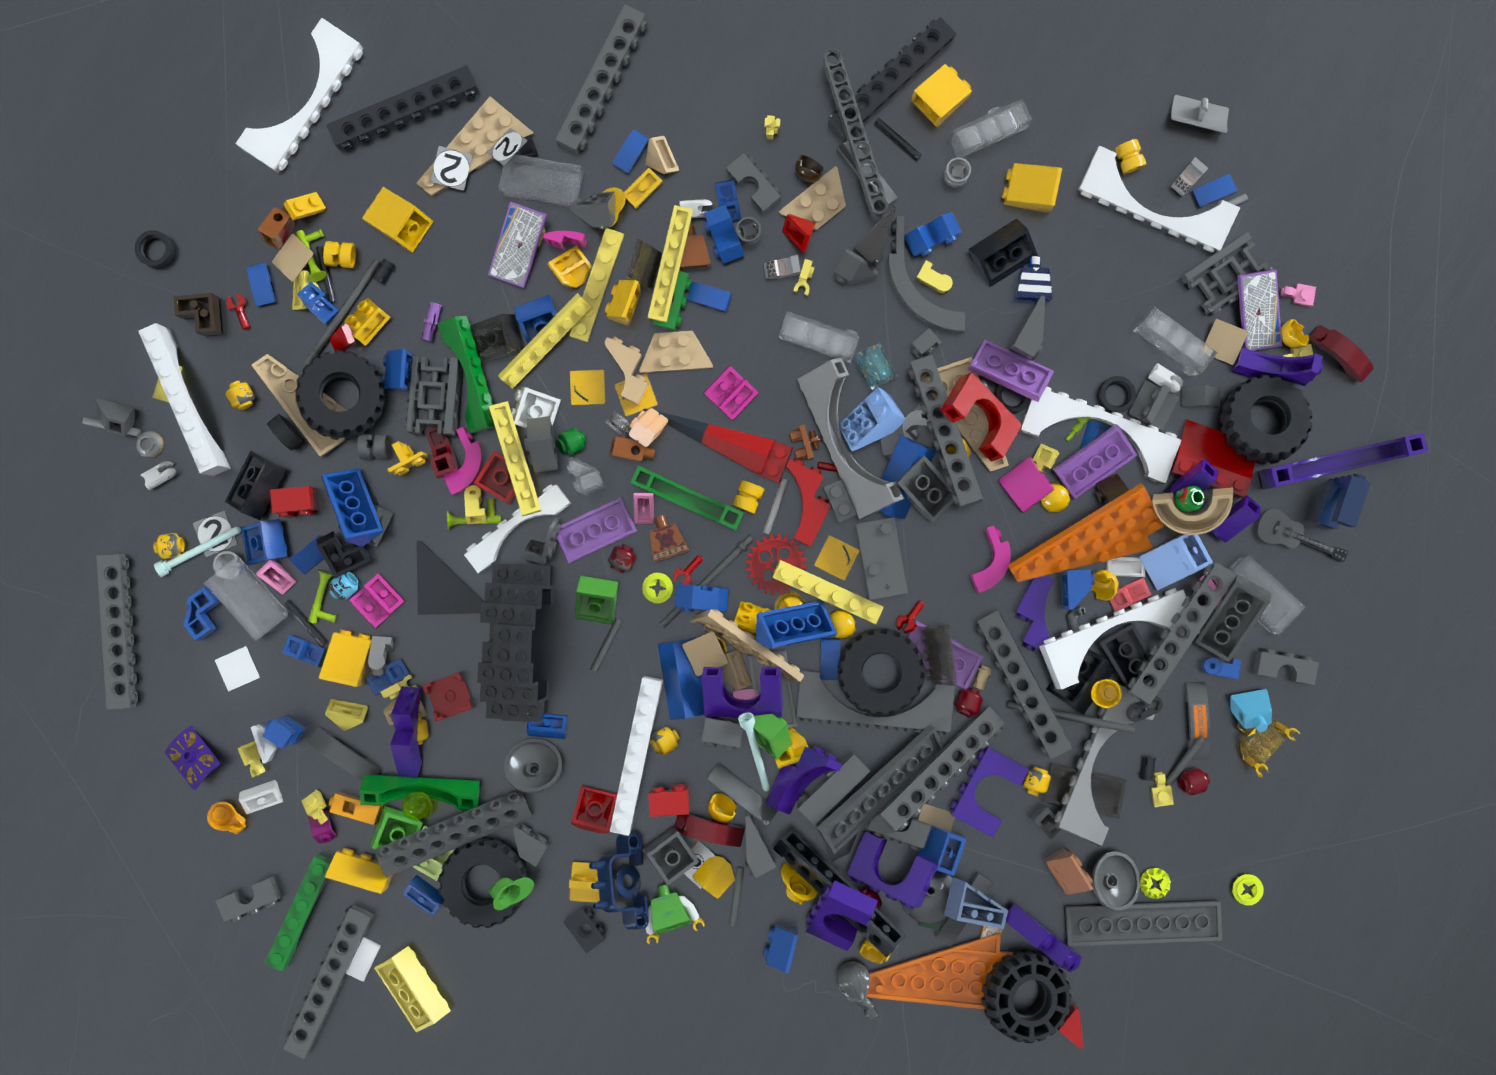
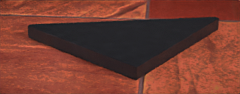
M417 541L418 615L481 613V602L483 601L421 541Z

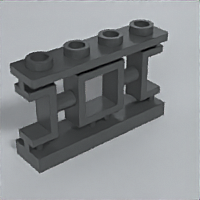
M1249 232L1180 277L1184 284H1188L1189 289L1198 284L1208 299V301L1201 305L1205 309L1206 315L1210 312L1213 315L1223 309L1222 304L1225 302L1231 304L1239 298L1237 296L1239 294L1238 280L1226 287L1217 274V271L1229 263L1237 275L1245 274L1243 270L1250 266L1254 273L1261 269L1262 271L1273 270L1272 267L1269 268L1267 261L1258 266L1248 250L1255 246V243H1252L1250 240L1252 237ZM1243 244L1246 246L1240 251L1245 260L1239 264L1234 256L1227 260L1224 258ZM1210 266H1214V269L1208 272L1213 279L1212 282L1206 285L1202 277L1196 281L1193 280L1195 276ZM1218 287L1222 294L1229 290L1232 294L1214 306L1210 305V303L1216 300L1211 292Z
M413 356V361L410 362L411 380L408 382L410 395L406 402L408 417L405 418L404 422L406 431L410 434L422 435L423 425L438 426L437 434L441 436L456 437L462 379V365L459 359L456 357L444 358L443 367H428L429 359ZM421 371L431 373L430 382L420 381ZM439 373H449L448 384L446 382H438ZM426 388H441L440 405L425 404ZM418 409L428 410L427 420L417 419ZM435 411H446L445 422L435 420Z

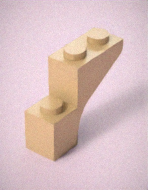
M614 336L612 339L607 337L605 346L625 375V386L621 397L639 406L649 387L646 378L638 374L633 376L642 359V354L639 353L640 350L632 345L629 348L622 345L623 341Z

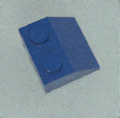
M550 295L514 307L517 321L527 344L557 314Z
M407 349L387 350V354L384 355L383 366L386 367L385 374L382 375L384 389L388 391L410 392L408 391V382L411 380L410 362L413 361V354Z
M280 519L260 521L241 527L248 565L287 557V545L284 541V529Z
M1091 570L1061 571L1063 609L1073 610L1092 589L1091 585H1094V574H1091Z
M775 923L774 928L770 927L768 939H771L769 947L765 946L763 958H766L767 965L789 974L798 939L797 928Z

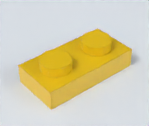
M648 168L624 192L626 200L637 209L663 181Z
M317 192L286 200L283 204L292 220L321 213L326 209Z

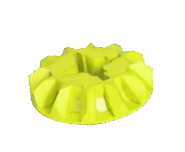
M663 573L650 574L643 582V594L650 602L663 603L672 595V581ZM659 579L660 586L666 588V590H660L657 597L656 591L649 587L655 586Z
M1150 868L1140 878L1141 891L1149 898L1159 899L1166 896L1170 890V878L1162 869ZM1151 877L1156 881L1160 880L1158 883L1160 890L1156 887L1151 888L1153 885Z
M1244 874L1237 877L1233 883L1232 893L1239 903L1253 905L1262 898L1263 885L1256 876ZM1243 884L1251 886L1252 896L1246 892L1243 893L1245 890Z

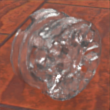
M613 411L612 417L610 419L607 418L605 423L620 436L627 438V433L632 429L629 427L631 423L616 413V411ZM613 422L618 428H620L624 432L622 433L621 431H619L611 423Z

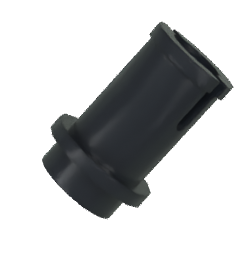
M386 259L380 261L381 264L372 277L382 284L390 270L394 269L392 268L394 264Z
M1143 757V771L1140 776H1142V780L1154 781V777L1156 778L1154 775L1156 758Z

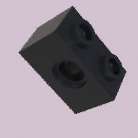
M583 905L567 917L563 923L587 954L606 939L605 933L607 932L602 924H597L593 919L595 915L591 909H586ZM588 924L591 926L592 931L586 933L582 930L581 926Z

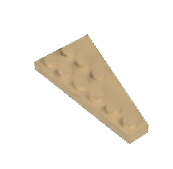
M489 97L446 148L472 155L468 172L470 173L495 159L487 152L509 128H512L522 137L533 136L534 132L492 97ZM434 163L417 182V185L432 197L448 187L430 181Z
M268 354L252 364L254 370L320 458L345 441V438L335 440L331 439L330 436L324 437L318 434L302 418L295 395L297 380L300 376L287 369V367ZM322 392V399L327 408L338 412L348 410Z
M972 357L937 368L947 397L958 379L972 372L968 370L973 361ZM927 375L920 378L925 383L931 380ZM930 393L934 399H937L934 393ZM973 404L966 418L956 421L961 435L989 472L1009 466L1006 456L991 462L979 450L988 433L989 424L984 411L979 406Z
M710 609L693 615L689 621L694 625L697 622L702 624L705 628L704 631L708 633L714 631L715 635H720V638L726 644L743 654L756 656V661L760 664L781 667L782 677L792 683L801 682L804 677L797 666L786 663L783 656L772 653L769 647L758 643L749 632L740 630L735 622L723 618V614L716 609Z

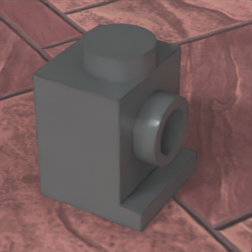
M929 328L910 345L912 347L911 351L917 358L923 354L928 356L935 349L933 346L936 345L938 347L942 342Z

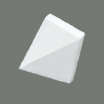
M255 725L251 727L262 763L264 764L272 761L278 746L262 737L265 732L263 726Z

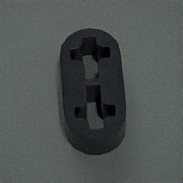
M1156 696L1152 701L1157 702L1156 710L1154 708L1147 709L1146 706L1148 705L1142 701L1132 704L1126 710L1127 718L1132 722H1138L1160 712L1163 708L1162 700ZM1133 708L1135 710H1139L1142 708L1143 712L1138 714L1139 718H1137V716H1132L1131 713L1134 712Z

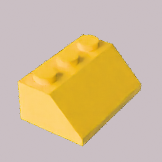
M343 848L335 853L325 878L382 894L389 888L392 875L386 877L378 860L372 859L371 855L365 853L358 855L354 854V850Z

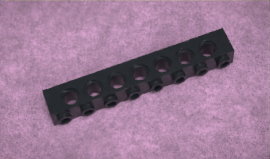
M941 17L936 21L933 19L926 26L927 30L925 32H919L912 39L913 43L911 45H905L898 52L899 56L897 58H891L884 65L885 69L883 71H877L870 78L872 81L869 84H863L856 91L858 94L855 96V100L863 123L954 40L956 33ZM934 36L937 42L931 43L927 38ZM915 49L922 50L923 55L917 56L914 54L913 51ZM901 62H907L909 64V68L903 69L900 67L899 64ZM893 75L896 80L889 82L885 77ZM877 87L882 93L876 95L872 92V89ZM864 100L868 106L862 108L858 105V102ZM835 110L828 117L830 119L828 126L844 142L847 138L838 110ZM852 111L845 112V114L850 113L854 116V113ZM857 129L851 130V134L855 132Z
M466 65L326 124L334 145L339 150H347L353 146L352 144L357 142L363 143L368 141L371 136L387 133L390 128L402 127L405 125V122L411 119L413 121L423 117V114L439 111L442 106L454 105L463 97L470 98L479 90L469 67ZM454 84H461L460 89L457 91H453L452 86ZM438 91H442V92H443L442 97H440V98H435V97H434V95H435L436 92H438ZM419 99H426L423 105H417ZM402 106H408V110L405 113L399 112ZM386 113H390V118L386 121H383L382 116ZM367 121H373L371 127H364ZM350 128H355L353 135H347V131Z
M793 828L773 848L820 895H823L826 887H831L834 881L858 891ZM876 907L867 925L842 915L886 958L906 937Z

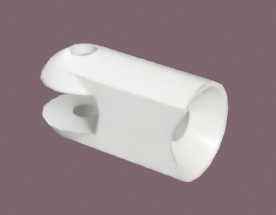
M706 199L680 201L681 207L693 209L692 218H704V213L707 211H702V206L712 205V202Z
M1158 363L1148 376V379L1157 385L1170 387L1169 392L1171 393L1179 392L1180 387L1183 385V381L1179 376Z
M165 461L142 473L141 476L145 479L146 488L151 490L174 477L176 474V469L173 468L174 464L170 461Z

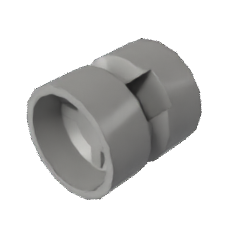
M961 157L951 159L944 171L945 182L953 188L963 186L971 173L969 162Z

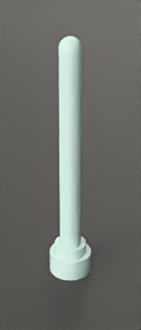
M236 526L169 561L161 560L155 563L156 572L160 577L169 574L172 567L239 534L241 528Z
M743 713L738 717L740 727L746 730L762 788L765 792H768L770 784L753 730L755 719L752 713Z

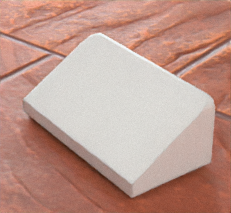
M276 780L239 793V802L246 814L283 802Z

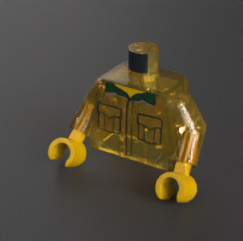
M1272 720V723L1268 725L1267 730L1264 732H1258L1256 727L1245 729L1240 722L1237 724V728L1243 732L1239 738L1242 757L1253 769H1256L1259 777H1263L1259 770L1265 769L1268 772V767L1265 763L1287 739L1285 735L1287 734L1290 740L1296 741L1295 738L1291 737V734L1293 732L1300 734L1297 729L1289 728L1277 720Z

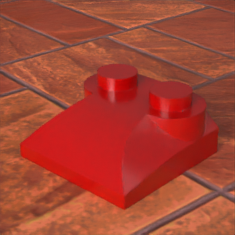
M581 786L571 824L580 829L600 834H609L617 795Z

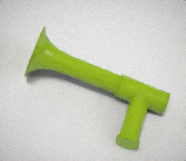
M321 229L306 236L303 230L295 233L296 237L309 249L308 242L324 237ZM312 255L308 261L311 271L308 281L318 282L323 280L327 273L318 268Z
M486 499L487 523L478 524L501 523V515H495V499ZM447 511L448 531L454 525L467 524L466 517L453 516Z
M317 569L320 573V583L308 622L317 623V619L321 618L334 623L337 615L320 611L327 583L333 574L327 570Z

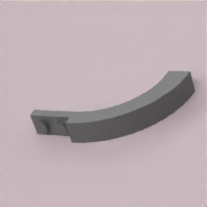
M896 216L891 226L892 233H895V240H892L891 251L895 252V254H888L887 262L889 276L897 296L905 307L924 323L943 331L964 333L965 312L946 310L932 304L911 283L904 262V216Z

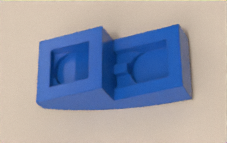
M633 129L612 164L626 173H630L638 157L642 155L647 146L649 138Z
M1227 174L1193 189L1199 206L1203 207L1237 192V188L1231 175Z
M734 179L716 182L715 187L719 207L726 205L732 221L740 220L741 214Z
M266 262L247 266L248 278L256 306L275 302L276 299L270 283L271 278Z
M312 282L297 294L305 306L324 325L332 320L339 311L324 298L325 293Z
M692 282L687 300L726 312L732 293Z
M289 635L282 653L321 667L328 649Z
M821 638L820 679L838 680L840 639Z
M398 659L387 666L384 674L379 676L373 674L365 680L376 696L410 674L402 660Z

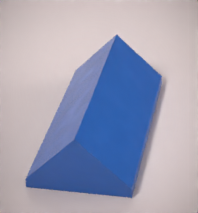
M901 435L881 479L888 482L898 481L922 455L931 462L936 450ZM901 490L904 499L880 510V512L888 517L905 519L912 504Z
M359 468L321 476L345 541L363 547L383 533L381 523Z
M822 600L761 612L756 615V641L770 649L837 635Z
M696 638L658 644L670 720L704 715L702 675L696 676L682 644Z

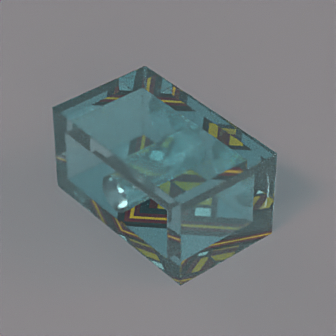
M881 343L868 347L854 356L872 390L898 377Z

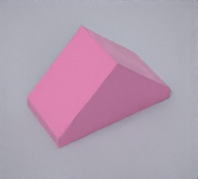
M634 493L635 524H654L653 493Z
M269 560L256 573L258 577L282 595L296 583V580L277 560Z

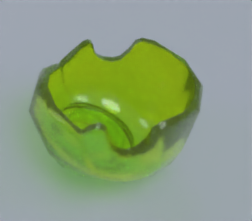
M416 791L405 796L402 802V809L408 818L418 821L421 818L427 819L433 812V804L426 793Z

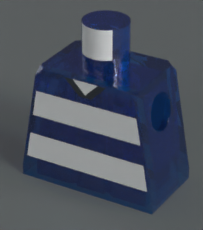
M1032 256L1029 259V267L1024 266L1020 269L1013 300L1037 301L1043 295L1045 296V302H1050L1053 299L1050 269L1041 267V257Z

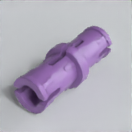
M430 302L427 317L423 321L425 325L421 340L433 342L442 305Z

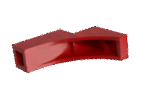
M796 458L793 461L789 459L786 468L794 476L802 496L801 521L793 539L811 547L831 507L828 504L829 500L821 496H818V498L814 497L824 476L821 475L822 471L815 467L809 469L804 466V462Z

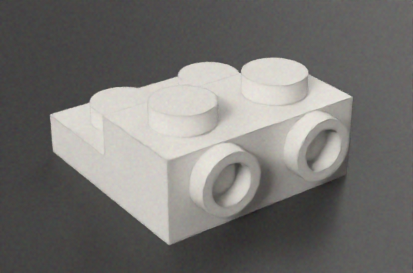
M522 387L515 394L514 400L517 401L515 408H511L514 423L516 426L525 428L527 427V419L550 416L553 425L561 400Z

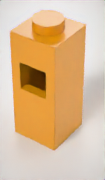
M343 792L335 793L329 801L331 813L372 825L377 824L383 805H360V797Z

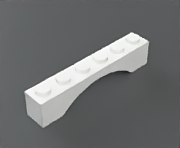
M551 484L542 491L544 494L538 498L541 512L522 517L519 508L512 514L513 518L509 521L505 519L497 525L498 529L495 532L489 531L482 537V542L478 545L474 543L466 549L467 553L464 556L477 573H482L496 562L502 543L518 525L538 516L557 515L572 504L558 485L552 486Z

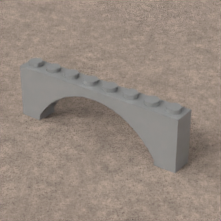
M842 358L826 362L797 380L808 402V407L815 418L816 425L823 436V441L828 447L831 459L836 465L839 477L842 479L847 494L851 499L855 512L859 519L904 499L896 483L897 481L888 482L867 472L852 457L844 443L839 427L838 403L845 378L849 376V373Z
M1120 685L1123 695L1120 703L1112 708L1100 707L1098 715H1100L1099 719L1128 725L1133 722L1127 718L1126 710L1129 706L1140 700L1128 693L1126 687ZM1152 702L1146 708H1154L1156 710L1157 702ZM1133 708L1134 712L1131 714L1139 718L1138 714L1143 712L1142 708L1139 710ZM1155 714L1144 720L1152 721ZM1092 726V737L1085 743V754L1083 758L1080 757L1076 766L1078 771L1076 776L1073 775L1069 782L1071 788L1069 793L1064 795L1062 799L1063 808L1057 812L1054 822H1056V828L1097 846H1102L1109 828L1104 826L1094 805L1091 791V773L1100 748L1117 730Z

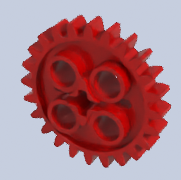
M778 533L777 538L774 539L773 535L770 534L769 540L763 536L762 543L756 540L757 548L750 547L754 551L753 554L747 553L751 560L745 561V563L750 564L746 571L752 572L748 578L754 577L755 580L752 585L759 583L758 590L764 587L765 594L772 590V594L775 595L776 590H779L780 595H783V589L790 593V585L777 581L774 578L771 581H766L763 578V573L766 570H771L773 573L775 571V567H771V564L774 563L772 548L776 549L778 562L782 560L801 570L807 568L806 565H802V562L806 561L807 558H801L805 551H798L800 544L794 546L795 539H792L790 542L787 541L788 535L781 539L780 533ZM781 548L789 550L790 555L788 558L782 559L779 557L778 553ZM763 551H767L771 555V559L768 562L760 560V553Z

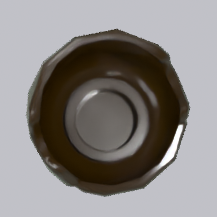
M800 155L795 164V172L800 179L813 183L818 181L823 174L824 168L822 165L806 155Z

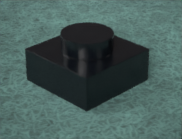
M531 135L524 137L527 142L517 152L520 160L538 154Z

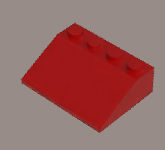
M1186 419L1179 438L1181 443L1169 474L1180 478L1201 460L1205 459L1218 470L1216 482L1208 488H1233L1234 497L1239 499L1245 497L1252 480L1255 460L1250 462L1245 460V456L1241 454L1238 456L1234 452L1235 449L1226 443L1227 438L1226 435H1222V431Z

